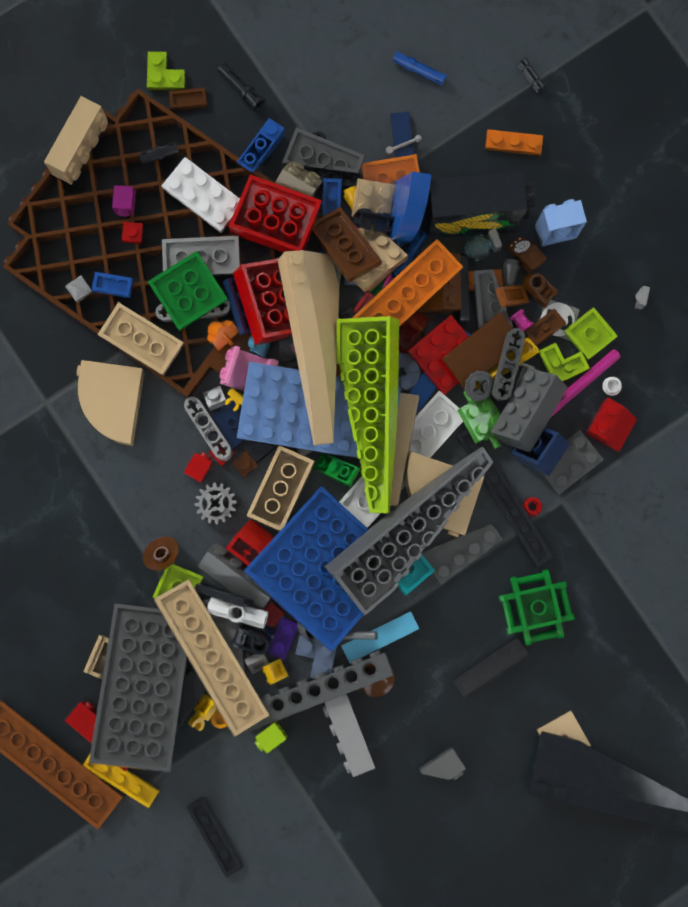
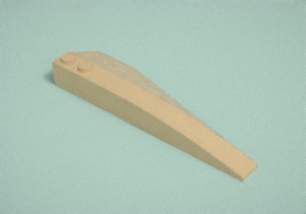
M304 250L285 251L278 259V265L314 446L332 444L334 441L337 365L336 333L339 314V286L334 262L328 254Z

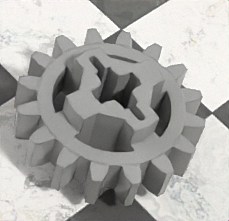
M213 483L211 488L207 484V490L200 489L199 491L202 495L195 497L199 500V503H195V506L200 507L196 512L197 514L203 513L201 519L205 520L208 518L209 524L213 520H215L216 525H219V520L226 523L225 518L227 516L232 518L230 512H236V509L232 507L237 504V501L232 500L235 494H229L231 489L229 487L224 489V484L222 483L219 487H217L216 483ZM213 491H220V492H221V493H219L218 495H211V494H210V493L213 492ZM226 498L229 501L228 509L224 506ZM204 499L207 500L206 510L203 507ZM213 500H215V501L220 500V501H219L220 507L217 508V507L215 506L214 508H212V506H213L212 501H213ZM214 512L222 513L220 516H211Z

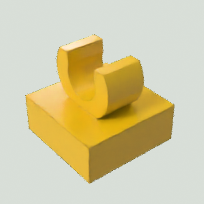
M231 388L227 393L230 398L226 400L225 404L229 405L234 401L236 406L233 408V411H238L242 406L243 394L237 389Z
M281 658L262 667V672L266 674L267 682L270 685L288 677Z

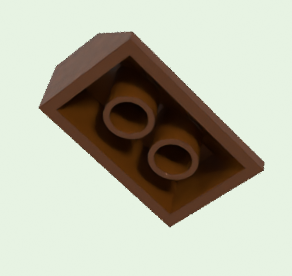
M451 253L460 263V253ZM461 270L419 308L418 312L454 314L462 310Z

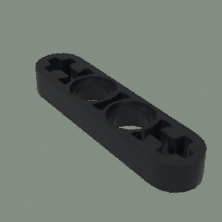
M460 253V263L463 266V269H461L462 310L454 313V319L459 325H467L470 317L468 259L466 253Z

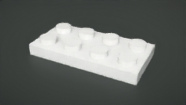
M186 157L161 185L165 191L220 233L230 223L240 198Z

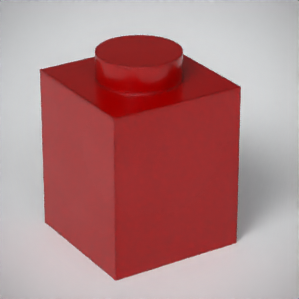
M203 452L200 455L195 453L184 473L194 480L203 483L213 466V462L210 461L211 457Z

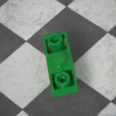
M326 453L320 454L313 467L317 472L348 488H351L360 472V468Z

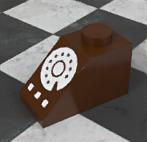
M521 235L505 247L515 260L520 261V266L527 274L534 273L544 265L547 259L534 243Z

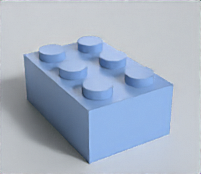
M571 199L563 202L562 205L550 204L545 206L535 224L541 247L578 237L587 222L581 200L575 201Z

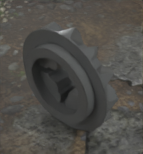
M476 370V372L470 373L468 379L465 380L464 389L466 395L474 401L485 400L492 393L493 379L485 371ZM475 381L482 382L480 384L481 390L475 388Z

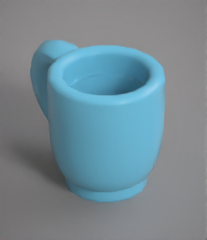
M251 335L248 340V346L251 348L249 350L251 351L250 353L266 358L271 342L255 345Z

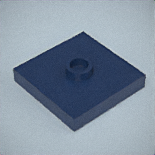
M234 401L229 405H224L211 417L232 450L243 441V439H237L242 406L238 411H233V408L236 406Z

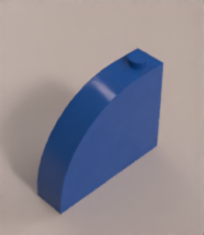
M411 172L394 182L395 191L390 216L395 217V219L390 223L392 230L388 232V237L399 247L410 243L420 228L428 200L431 174Z

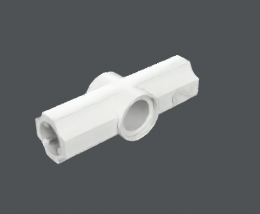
M211 597L207 608L210 614L262 629L265 628L269 613L253 607H239ZM235 607L241 609V617H237L234 614Z

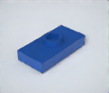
M95 272L92 292L130 298L134 279Z

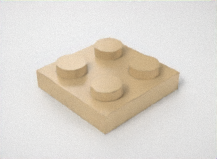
M357 179L352 217L358 209L362 208L370 209L374 213L385 212L390 216L395 185Z

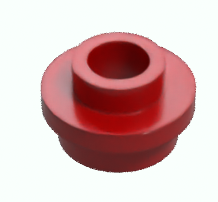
M530 497L524 501L523 508L528 516H537L542 511V503L539 499ZM531 503L536 507L533 511L529 509V504Z

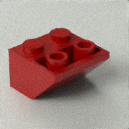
M250 519L236 534L226 549L249 566L274 536Z

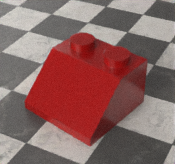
M606 398L585 434L619 452L637 418L621 404Z

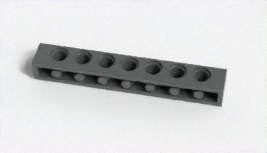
M380 650L369 654L370 658L363 660L361 657L351 661L352 665L348 667L340 665L333 668V673L326 675V672H322L314 676L315 680L308 682L307 679L296 683L297 687L290 689L289 686L278 690L279 694L271 696V693L261 696L260 700L269 716L248 728L245 732L252 731L393 676L394 672L386 652L381 653ZM371 663L376 667L374 674H368L365 671L366 664ZM348 671H355L357 673L356 681L348 680ZM330 678H336L339 681L337 688L329 686ZM312 685L320 687L321 692L319 695L311 693L310 688ZM294 692H299L302 695L301 702L297 703L293 700L292 695ZM276 699L283 701V709L275 708L274 701Z

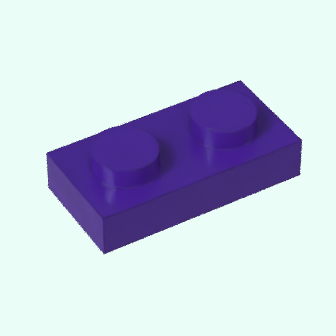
M281 617L266 653L276 658H281L284 661L298 629L297 623Z

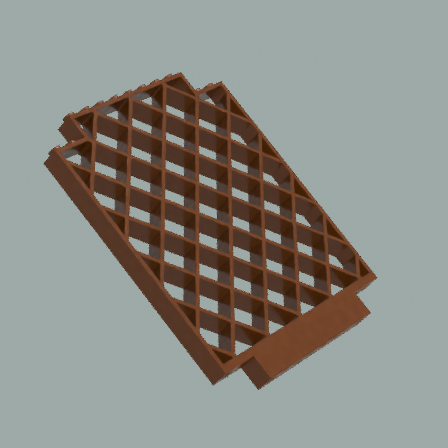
M138 88L129 95L125 106L119 108L116 117L103 109L107 121L112 125H107L106 129L103 132L101 131L99 137L117 135L120 155L93 159L91 149L87 163L83 164L80 170L81 172H90L93 192L66 196L64 181L57 178L60 197L38 201L55 179V176L47 168L43 172L41 180L33 185L29 196L21 201L19 209L10 215L9 222L7 223L12 230L24 237V239L16 244L12 255L6 257L3 268L96 335H98L106 321L95 323L86 321L82 300L109 296L112 313L116 307L115 295L92 292L78 303L76 302L77 313H75L63 304L75 302L71 294L53 297L48 294L45 274L71 270L72 280H75L79 277L78 268L104 264L105 273L111 274L110 263L137 259L140 282L133 283L131 292L142 290L145 314L140 316L152 323V321L159 319L156 312L151 313L147 289L152 288L145 279L142 258L162 255V246L141 249L140 244L134 243L135 250L108 254L105 232L123 229V222L143 223V225L165 222L167 239H172L170 221L197 217L200 236L205 237L203 220L193 211L183 209L168 212L165 190L161 186L166 180L162 178L159 159L155 160L158 181L132 185V187H134L136 195L160 191L163 213L136 217L134 210V214H130L128 219L103 223L100 201L113 199L114 189L98 191L95 170L122 165L125 186H131L127 164L141 162L139 153L142 152L125 153L123 133L150 129L152 147L155 149V146H157L155 128L177 125L183 129L185 145L177 146L178 154L165 158L187 155L188 160L193 163L192 154L215 151L221 156L223 171L207 174L216 181L225 180L226 189L230 192L229 179L247 177L250 174L275 183L259 171L255 170L252 173L237 163L239 160L237 156ZM140 101L146 104L148 119L125 122ZM151 108L162 116L153 118ZM188 134L200 142L190 144ZM226 160L238 168L227 170ZM94 202L98 224L71 228L68 206ZM61 207L65 229L39 233L35 211ZM28 213L31 235L18 227ZM318 213L316 220L321 218L320 213ZM99 233L102 256L76 260L73 237ZM229 234V235H223V236H236V235H234V234ZM239 237V242L247 241V239ZM66 238L70 261L43 265L40 243ZM239 243L240 265H242L243 261ZM33 244L36 266L14 270L15 266ZM270 248L271 258L273 260L275 259L274 249ZM38 275L40 287L25 277ZM213 276V277H214V278H219V277H225V276ZM223 303L217 308H220V310H222L227 306H225ZM163 311L160 314H162L163 317H167L168 313L167 311ZM214 317V321H219V317ZM187 327L182 329L184 339L182 342L184 345L181 349H185L189 373L170 377L159 374L114 346L177 392L189 398L192 397L211 369L220 375L222 368L225 367L227 362L225 356L228 349L238 346L240 350L248 353L251 352L249 351L251 348L248 346V340L252 334L239 335L238 332L231 339L233 345L226 344L219 351L214 346L194 374L190 348L211 343L208 342L207 337L189 340ZM189 381L184 389L176 384Z

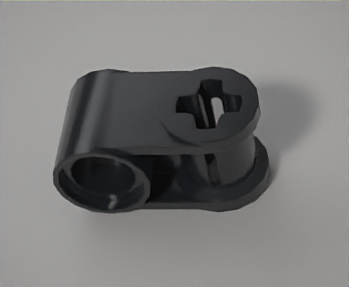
M236 625L237 631L234 639L230 641L233 647L259 655L265 654L268 651L269 637L267 633L250 628L247 625ZM262 640L265 644L257 645L255 642Z

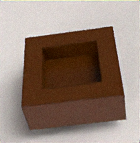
M247 451L231 462L243 478L258 467V464Z

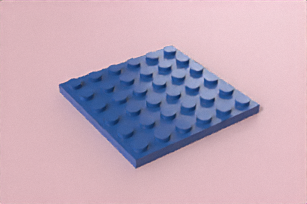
M321 486L243 572L331 652L364 614L339 586L325 566L369 529Z

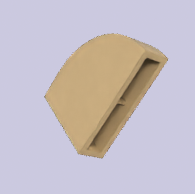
M82 360L81 365L77 367V376H79L78 396L86 418L94 428L107 438L120 444L133 446L145 371L142 368Z
M409 452L404 475L408 496L411 497L451 468L452 465ZM482 476L479 482H475L470 489L469 495L465 496L458 504L459 508L456 512H452L448 517V522L443 527V529L448 530L447 534L459 537V534H466L484 476Z

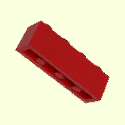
M82 701L66 718L65 722L92 744L97 715L96 707L89 701ZM120 767L124 772H126L129 769L126 767Z

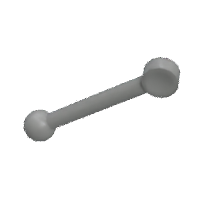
M417 135L414 139L397 146H388L386 153L391 155L393 151L414 142L419 143L422 141V137Z

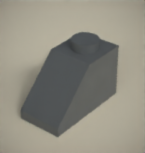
M452 747L419 768L420 772L424 775L447 780L452 778L454 780L458 779L464 774L463 771L466 769Z

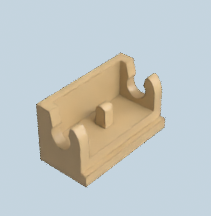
M104 635L98 636L83 672L100 679L103 678L108 637Z

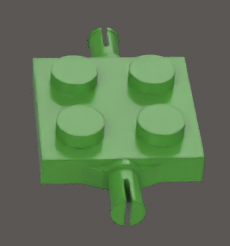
M464 391L463 394L468 403L457 411L475 444L482 440H490L494 449L500 447L498 439L491 433L500 417V413L489 395L485 400L474 401Z

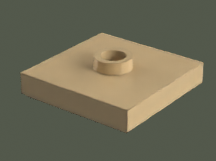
M568 711L537 729L539 735H541V731L580 740L586 743V745L591 746L572 711Z

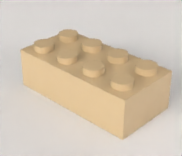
M82 96L79 98L44 161L53 176L71 185L80 176L82 165L87 163L92 147H96L101 131L103 132L108 124L105 113L100 105Z
M279 445L246 516L280 532L288 523L315 462Z

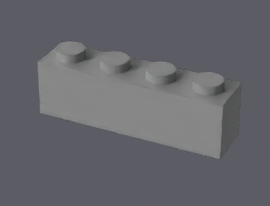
M347 694L324 702L325 706H322L326 718L330 717L332 724L329 725L333 736L337 735L340 742L337 743L340 755L344 754L347 760L344 762L347 773H352V776L355 777L375 769Z

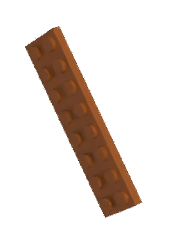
M0 700V752L98 830L124 796L87 769L80 761L3 700Z

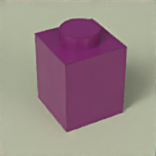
M114 185L112 208L117 215L126 217L129 214H134L136 198L134 187Z

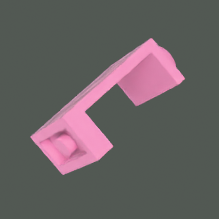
M238 346L231 347L225 356V360H227L226 365L220 372V384L244 392L249 361L278 366L279 361L265 359L240 350Z

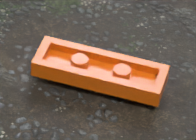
M488 129L485 150L540 156L543 135Z

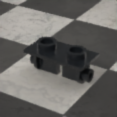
M366 208L358 209L353 215L355 217L354 225H357V228L370 230L371 225L374 224V231L386 234L391 232L392 225L390 223L395 219V217L389 216L388 213H374Z

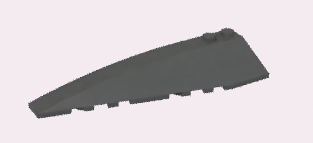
M483 447L449 468L401 503L325 566L327 571L364 615L395 591L399 586L397 582L409 573L411 565L415 560H419L424 548L432 543L446 525L451 513L456 512L459 508L458 504L471 492V487L475 482H479L493 464V460Z

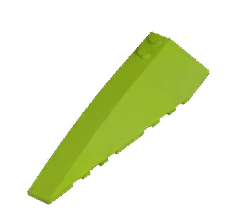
M391 316L337 319L336 359L337 364L340 366V378L344 384V396L349 407L348 415L353 438L357 444L358 450L356 452L361 463V475L365 481L366 487L364 489L369 512L389 513L397 433L399 319Z

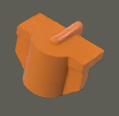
M229 320L222 322L214 321L208 326L207 340L219 351L226 344L233 345L231 339L239 331L234 323Z

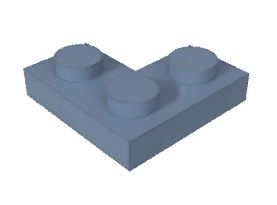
M299 635L295 654L314 658L310 678L315 679L314 676L319 673L326 672V675L331 673L337 646L330 652L317 639L309 640Z

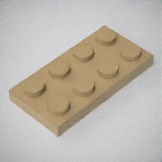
M119 302L98 333V336L163 376L184 345L176 337Z

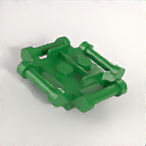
M548 569L542 570V573L524 577H510L513 593L498 596L499 601H502L508 627L506 628L507 634L522 631L525 646L556 637L558 639L564 638L561 623L575 619L574 613L572 614L566 591L567 582L552 584ZM544 580L545 586L523 591L519 590V585ZM555 589L559 590L564 616L560 614ZM510 599H515L521 624L519 626H515ZM555 625V630L530 635L529 630Z

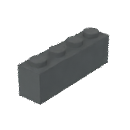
M217 542L207 551L198 565L200 569L229 591L253 599V608L263 610L272 598L243 572L248 566Z

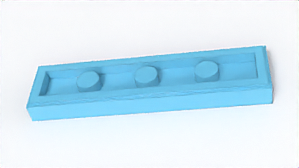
M410 611L370 631L378 633L376 640H352L341 645L349 663H351L355 659L364 657L418 630L419 627Z

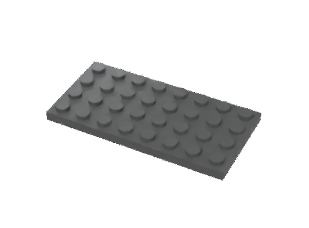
M114 604L89 763L169 773L171 771L187 656L161 611L157 608Z

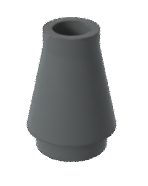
M505 259V262L502 263L503 286H514L521 268L519 265L520 261Z

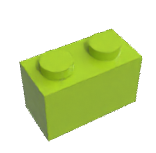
M275 721L256 735L255 738L257 740L255 744L261 752L269 753L285 741L288 736L280 724Z

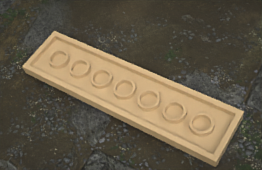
M187 580L155 598V603L233 736L239 735L268 717L267 710L191 582Z

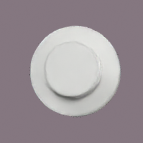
M608 377L604 380L602 388L607 395L615 396L621 391L622 384L618 378Z

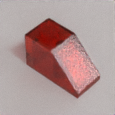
M417 310L405 321L399 331V351L408 354L407 351L413 347L430 320L428 316Z

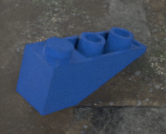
M269 118L237 163L253 173L284 139L285 128Z

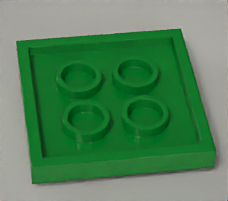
M197 251L148 281L179 331L228 301V298Z

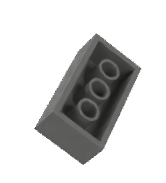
M528 368L491 433L503 444L531 452L568 387L557 375Z

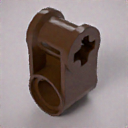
M527 274L522 279L524 289L544 308H547L548 302L559 294L558 290L541 274ZM533 278L536 281L535 286L532 285Z

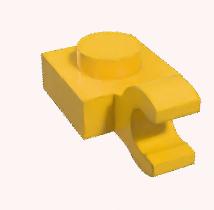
M204 694L193 709L196 713L190 718L188 724L193 728L195 726L198 731H201L205 726L204 720H210L217 707L209 695Z

